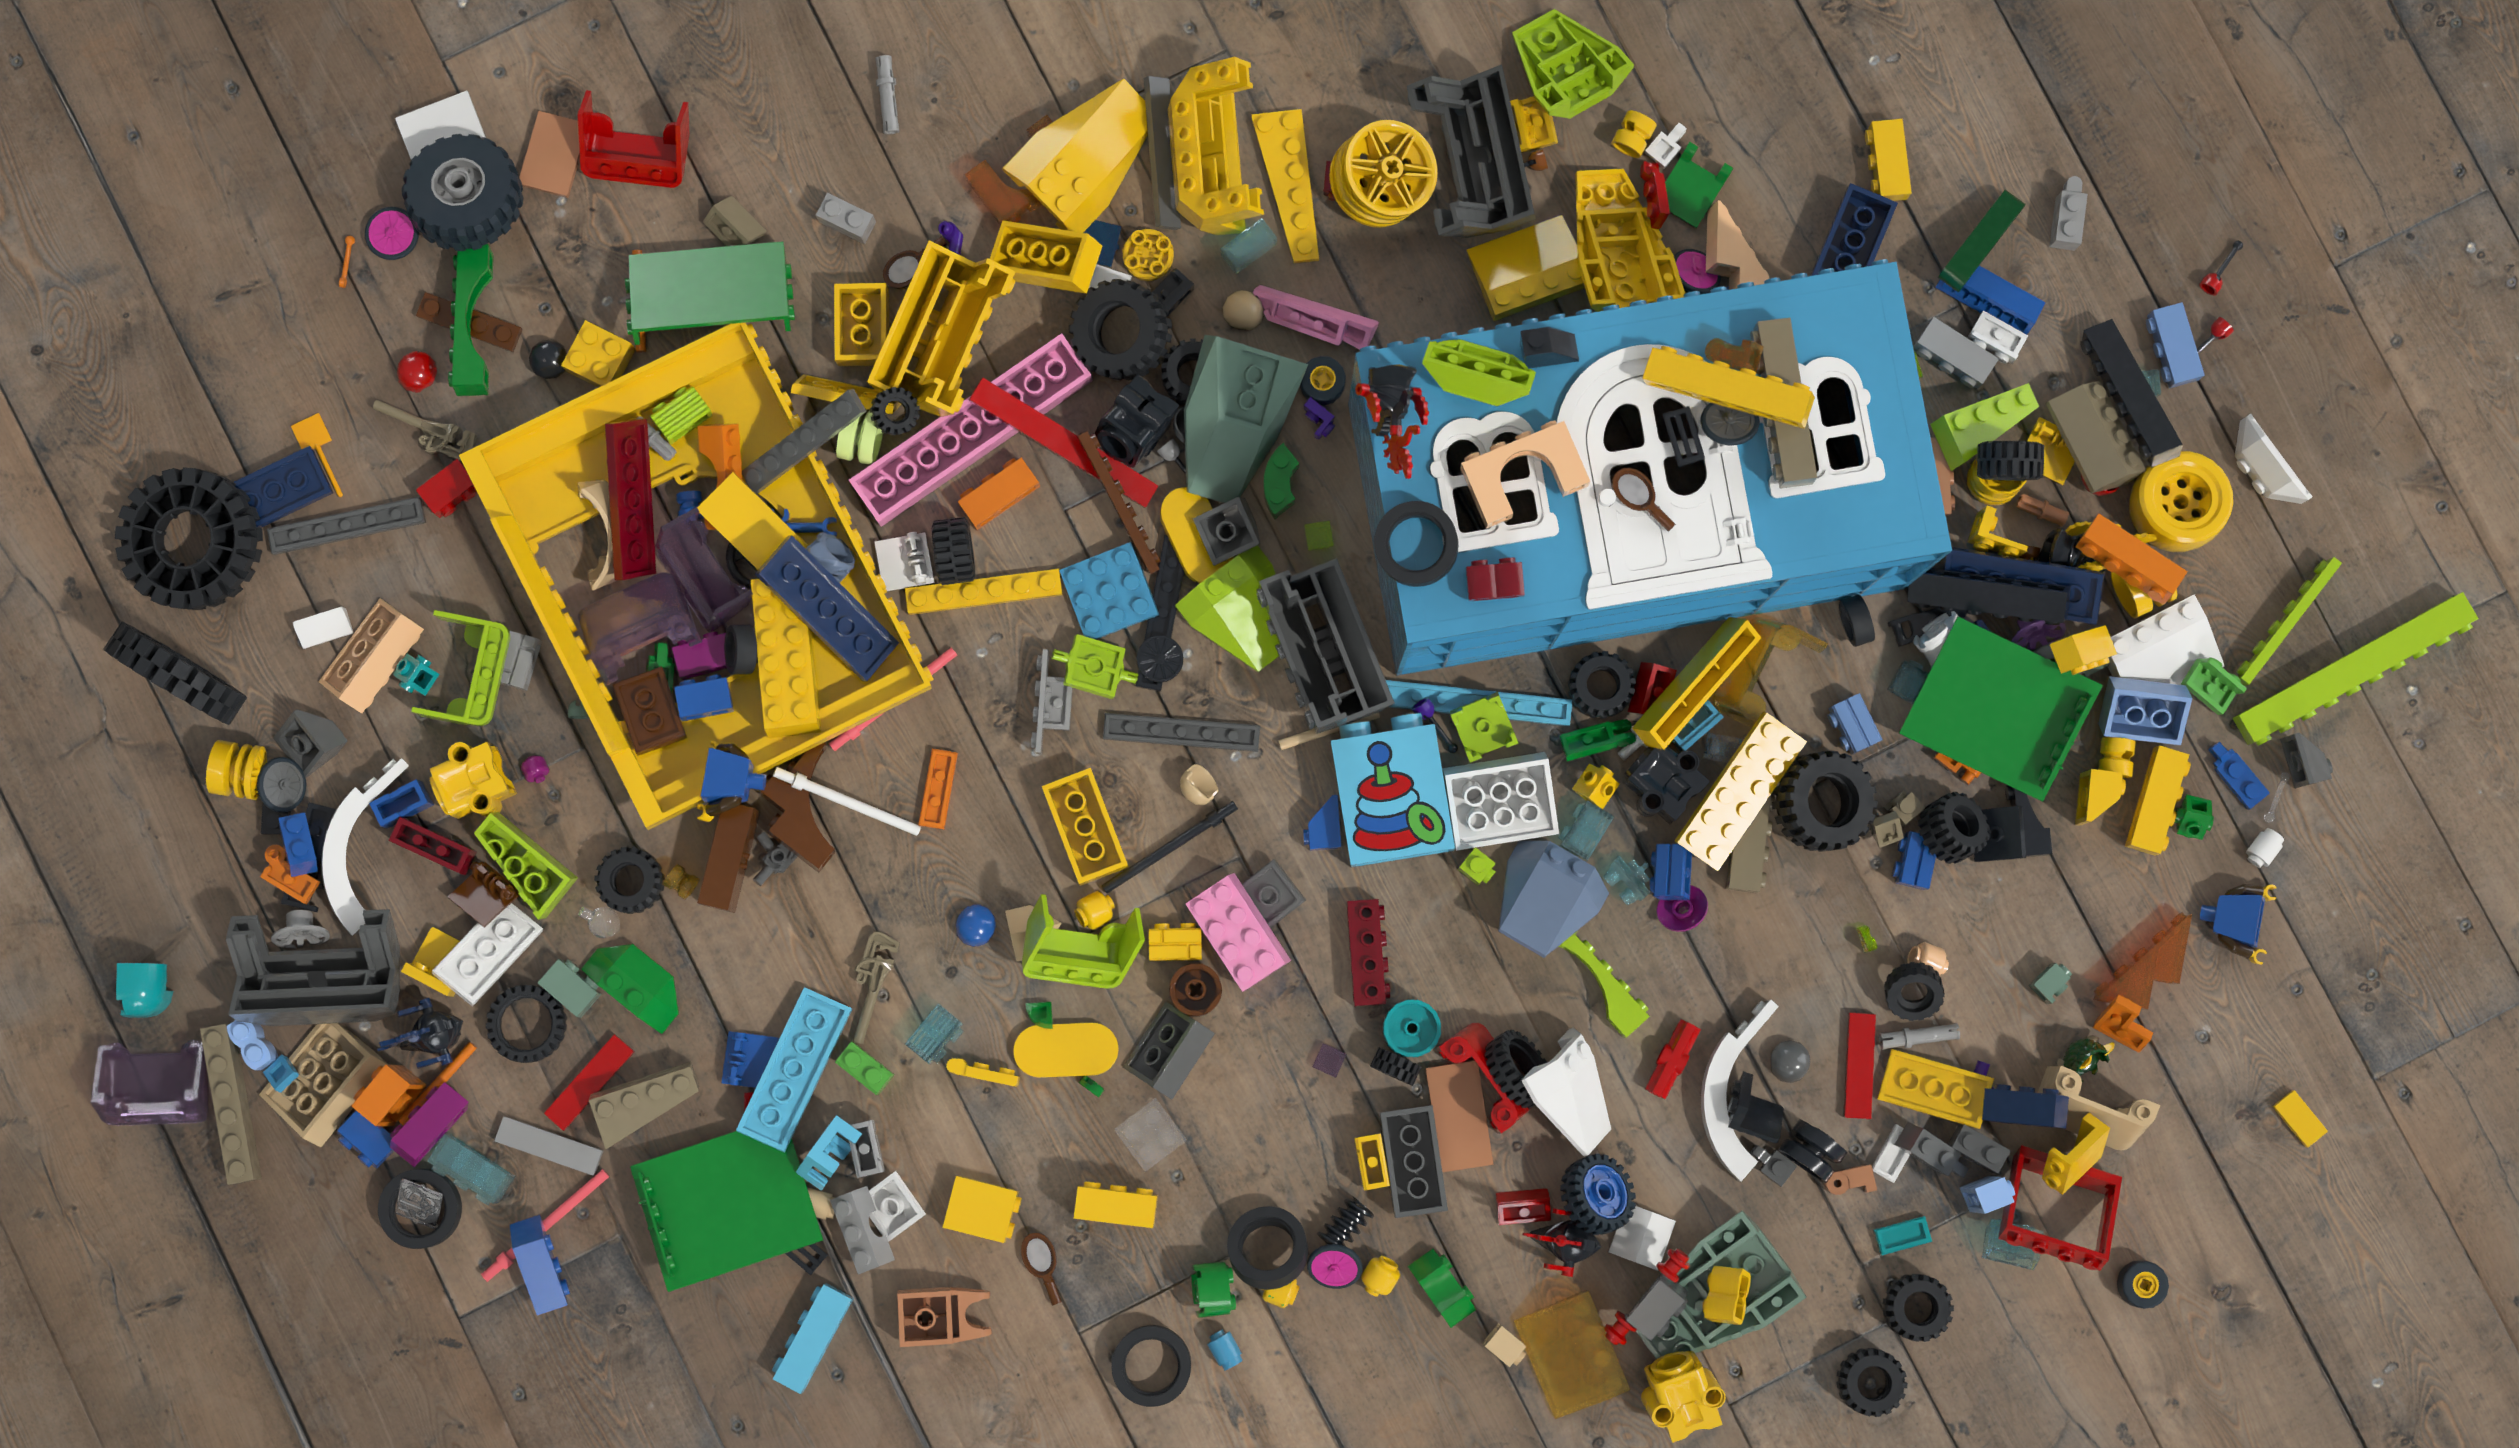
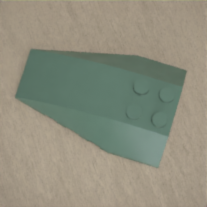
M1742 1210L1700 1240L1688 1254L1689 1260L1687 1262L1690 1264L1688 1270L1681 1268L1677 1273L1679 1277L1677 1282L1688 1290L1686 1296L1688 1300L1687 1306L1677 1318L1675 1316L1670 1318L1671 1323L1666 1332L1660 1338L1655 1336L1652 1341L1640 1331L1636 1330V1332L1656 1359L1674 1352L1694 1351V1353H1698L1766 1327L1807 1296L1792 1270L1760 1227ZM1714 1266L1740 1268L1750 1273V1288L1746 1298L1745 1316L1741 1325L1712 1322L1704 1316L1702 1306L1709 1293L1707 1278Z

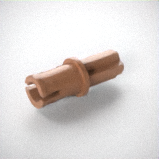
M2021 494L2017 501L2019 509L2036 515L2038 520L2043 518L2060 527L2065 525L2069 516L2068 511L2050 505L2047 500L2042 502L2026 494Z

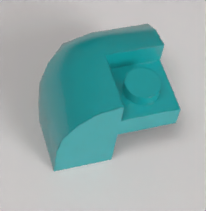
M117 963L116 1000H122L124 1010H121V1016L147 1018L157 1016L166 1010L172 1001L174 992L166 991L167 964Z

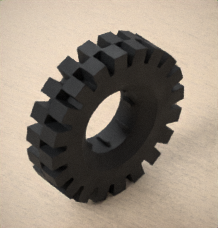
M183 467L182 470L176 468L164 470L161 476L152 475L143 481L145 485L143 489L135 488L128 496L132 503L130 506L123 505L118 515L124 522L123 526H116L115 539L121 540V547H117L115 550L118 561H123L126 564L121 570L127 580L136 583L134 588L140 594L151 597L150 601L163 606H170V608L202 610L206 609L207 606L216 607L225 603L226 597H235L243 590L240 586L243 581L250 582L256 572L251 566L253 562H260L262 550L257 549V542L263 541V530L256 527L255 521L260 520L256 507L249 506L248 502L251 499L244 490L235 487L236 483L216 473ZM190 511L192 515L199 514L207 522L205 525L209 527L211 534L207 553L202 559H197V563L190 566H185V563L181 562L175 563L169 557V551H166L164 536L167 533L165 531L173 518L177 519L179 514Z
M121 621L103 649L110 656L142 677L149 679L155 685L227 725L231 724L247 699L245 694L221 678L125 622Z

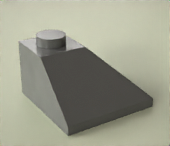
M1237 497L1193 518L1213 566L1261 544L1256 521L1245 498Z
M300 710L293 711L273 737L286 756L302 768L305 777L310 776L336 756L347 743V739L342 731L337 728L332 720Z
M2301 733L2280 739L2295 789L2332 779L2331 773L2333 768L2330 760L2326 759L2325 753Z

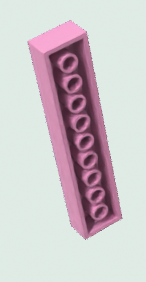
M1061 333L991 383L1044 415L1093 380L1088 369L1081 360H1078L1075 355L1076 352ZM970 397L963 401L958 412H954L953 415L939 417L849 479V482L882 527L1019 431L969 401Z

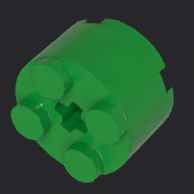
M1224 1261L1192 1265L1191 1269L1196 1271V1274H1191L1194 1304H1199L1200 1311H1195L1197 1318L1229 1315L1231 1310H1236L1235 1295L1231 1294L1229 1285L1234 1282L1232 1267L1226 1265Z

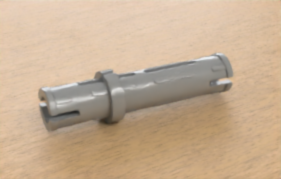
M882 55L876 57L875 60L878 73L876 86L879 87L883 133L896 134L900 132L895 98L896 78L893 77L892 56Z
M1954 1023L1909 1030L1907 1027L1903 1028L1902 1031L1879 1033V1042H1882L1880 1047L1882 1050L1902 1046L1906 1049L1917 1044L1959 1040L1960 1031H1957L1959 1025Z

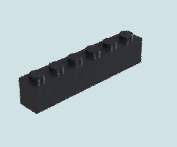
M2113 319L2085 329L2082 341H2080L2081 349L2086 356L2089 355L2091 358L2094 373L2096 376H2101L2104 382L2103 387L2108 397L2112 396L2116 403L2115 409L2118 416L2126 421L2129 436L2131 439H2136L2142 459L2144 461L2147 460L2152 468L2179 457L2183 444Z
M1930 568L1909 585L1907 602L1915 603L1916 607L1928 608L1932 605L1940 606V609L1944 611L1962 609L1972 615H1980L1984 612L1992 613V616L1996 618L2014 616L2024 622H2032L2036 619L2044 620V623L2048 625H2060L2068 617L2071 586Z

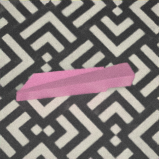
M1259 285L1253 291V294L1258 296L1262 302L1263 313L1268 321L1338 346L1342 343V340L1359 350L1369 346L1379 324L1376 320Z

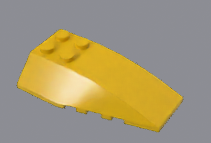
M1123 78L1066 115L1058 118L1050 125L1037 131L1005 164L1002 170L1019 187L1025 186L1058 220L1055 225L1059 229L1083 233L1109 206L1148 136L1145 100Z
M1625 170L1577 171L1575 173L1578 265L1591 308L1596 312L1603 311L1604 307L1610 305H1619V308L1630 307V303L1645 300L1646 304L1657 302V298L1663 296H1673V299L1683 298L1685 291L1674 255L1670 248H1666L1661 240L1663 236L1659 229H1651L1650 219L1647 217V208L1641 206L1638 200L1640 196Z

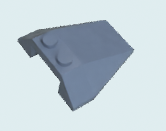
M1518 841L1507 861L1498 931L1545 958L1599 913L1609 892L1594 866L1553 842Z

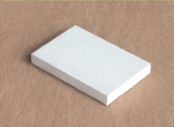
M468 91L395 118L411 160L415 155L418 156L421 153L420 150L426 145L430 146L436 142L435 140L442 137L445 139L452 137L453 134H462V136L474 134L479 135L482 140L486 138Z

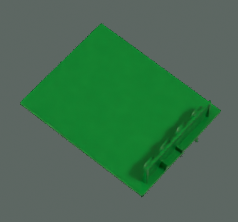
M1957 617L1929 674H1927V678L1899 734L2027 795L2044 801L2059 770H2063L2062 764L2071 746L2074 745V741L2102 688V684L2079 673L2072 675L2071 671L2061 674L2057 663L1963 618Z
M735 1131L630 1166L640 1198L639 1204L643 1208L668 1292L823 1241L805 1179L796 1173L800 1163L792 1139L784 1153Z

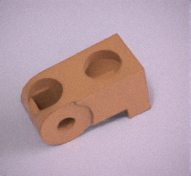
M1871 1164L1834 1171L1828 1182L1824 1183L1825 1189L1834 1195H1841L1848 1189L1863 1186L1864 1192L1877 1191Z

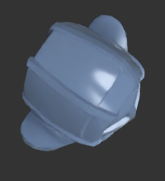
M824 532L819 533L817 539L806 548L839 583L855 567L854 553L843 540L837 539L834 535Z

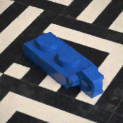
M2220 742L2215 743L2208 749L2216 759L2213 763L2216 768L2214 770L2247 810L2253 808L2270 794L2233 749L2227 751Z

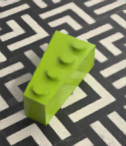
M2028 383L1943 415L1930 425L1952 471L1977 454L1978 444L1996 440L2037 409L2039 405Z
M499 812L490 813L474 832L493 860H496L504 871L503 873L519 891L518 894L524 902H527L533 910V914L538 920L548 917L578 879L576 875Z

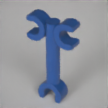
M784 509L782 520L795 533L824 532L837 537V532L827 530L828 524L837 523V518L828 517L823 522L787 523L789 512L788 509Z

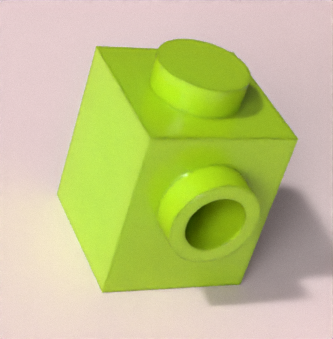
M1475 847L1457 870L1478 886L1482 881L1487 883L1496 871L1492 868L1496 863Z

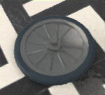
M1709 403L1704 408L1700 420L1701 427L1707 437L1716 443L1728 446L1740 445L1752 439L1758 431L1760 422L1759 416Z
M277 757L268 761L261 768L257 778V791L261 801L269 809L276 812L291 811L302 802L305 796L306 777L302 768L295 761L285 757Z

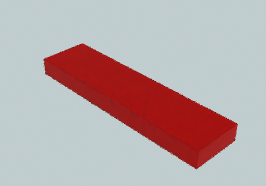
M1848 1013L1844 1118L1871 1119L1876 1014Z
M614 1034L544 1114L560 1129L565 1131L589 1104L590 1094L601 1091L635 1051Z

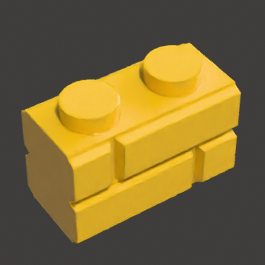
M1166 923L1154 924V929H1149V961L1202 960L1201 928H1196V923H1181L1180 928H1170V924Z
M1381 1133L1354 1138L1363 1190L1390 1186Z

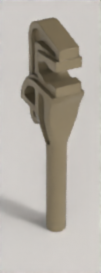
M376 400L373 404L374 410L421 429L425 435L419 437V443L426 447L425 451L429 454L441 453L461 461L459 455L475 447L477 435L468 430L464 431L462 440L457 443L460 449L450 446L455 444V437L461 431V428L454 424H442L425 420L379 400Z
M874 932L869 936L863 958L854 968V971L858 972L857 983L865 984L867 982L868 993L853 1042L860 1044L864 1043L878 993L895 963V960L884 959L880 955L874 958L877 946L880 945L879 950L888 949L890 952L898 953L900 942L882 932Z

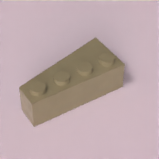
M691 1061L590 1094L589 1103L605 1150L699 1091V1083Z

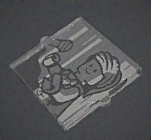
M403 1178L400 1182L396 1214L413 1220L415 1224L420 1223L436 1229L443 1194L426 1188L424 1184L419 1185Z

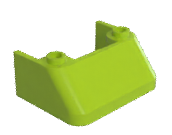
M434 610L433 615L442 621L466 625L464 632L466 643L473 648L479 649L468 699L456 698L452 700L447 707L446 713L412 707L411 712L421 717L456 724L484 726L493 718L510 643V632L501 623Z
M1041 894L1027 920L1022 957L1023 974L1028 978L1106 989L1117 987L1122 983L1145 941L1140 908H1134L1126 924L1109 923L1102 928L1099 935L1053 928L1054 921L1048 911L1047 897L1045 894Z

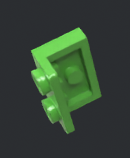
M2212 657L2196 659L2181 682V685H2185L2193 695L2217 715H2223L2235 695L2244 693L2247 689L2240 683V678L2232 673H2228L2222 668V663Z

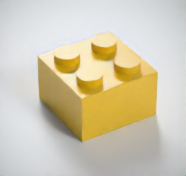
M585 320L561 366L568 373L597 387H601L623 375L636 348L632 343Z

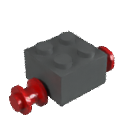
M1678 1248L1675 1251L1669 1249L1667 1251L1669 1259L1665 1263L1658 1262L1656 1264L1660 1271L1659 1277L1633 1306L1629 1314L1617 1311L1615 1314L1617 1321L1613 1326L1606 1324L1604 1327L1607 1332L1605 1337L1614 1345L1619 1343L1625 1345L1627 1342L1625 1335L1629 1331L1636 1332V1330L1640 1331L1650 1341L1655 1336L1660 1338L1669 1328L1670 1318L1672 1316L1677 1318L1686 1308L1688 1290L1677 1282L1679 1280L1677 1273L1680 1269L1688 1270L1690 1264L1687 1262L1689 1257Z

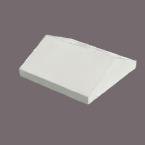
M896 1171L869 1190L876 1211L871 1212L869 1217L882 1236L886 1235L888 1242L926 1215Z
M1635 1206V1209L1631 1210L1634 1214L1629 1219L1630 1221L1616 1230L1608 1252L1658 1271L1656 1264L1663 1259L1676 1221Z

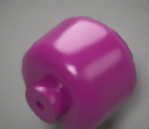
M539 755L530 756L521 764V771L525 779L530 783L543 782L545 776L550 771L545 759Z

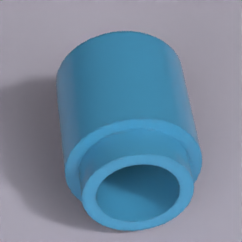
M1221 1329L1209 1336L1211 1342L1207 1343L1217 1364L1219 1366L1222 1365L1224 1371L1243 1361L1240 1356L1242 1352L1230 1331L1225 1333Z

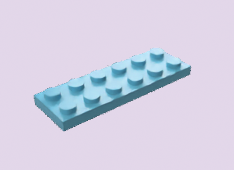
M803 988L736 1129L737 1132L785 1153L846 1025L852 1008L810 989Z

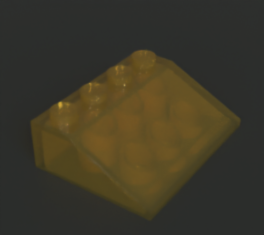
M1588 1290L1581 1291L1513 1320L1523 1344L1527 1346L1525 1348L1555 1419L1630 1391L1611 1342L1605 1337L1606 1331Z

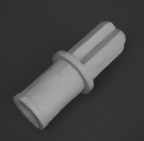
M648 424L649 447L651 446L664 460H671L675 456L676 450L661 437L659 430L656 431Z

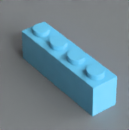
M827 1283L823 1284L822 1288L816 1287L810 1298L814 1302L809 1311H803L797 1323L801 1325L796 1335L791 1334L785 1345L788 1351L784 1359L779 1357L772 1369L775 1372L773 1380L799 1394L804 1392L854 1299L853 1297Z

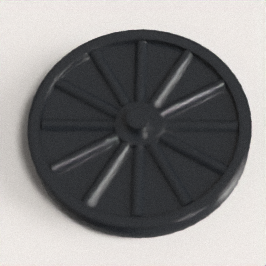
M1162 635L1153 636L1144 641L1137 653V665L1140 672L1147 679L1154 682H1167L1176 677L1181 671L1183 652L1179 644L1172 638Z

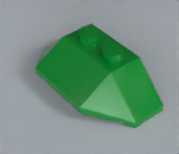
M634 944L598 948L581 968L599 987L661 1034L666 1031L679 1015L674 976Z

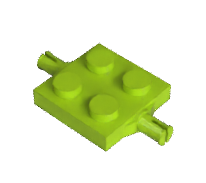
M1079 634L1074 636L1069 653L1056 649L1052 652V660L1066 663L1063 685L1105 698L1113 699L1115 697L1117 685L1121 680L1135 684L1138 673L1124 670L1123 658L1125 648Z

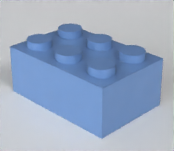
M2109 676L2098 724L2103 735L2107 737L2181 745L2192 696L2185 685Z

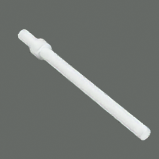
M776 767L773 777L790 783L791 787L800 791L805 789L917 836L921 829L919 825L807 779V776L798 772L793 774L779 767Z

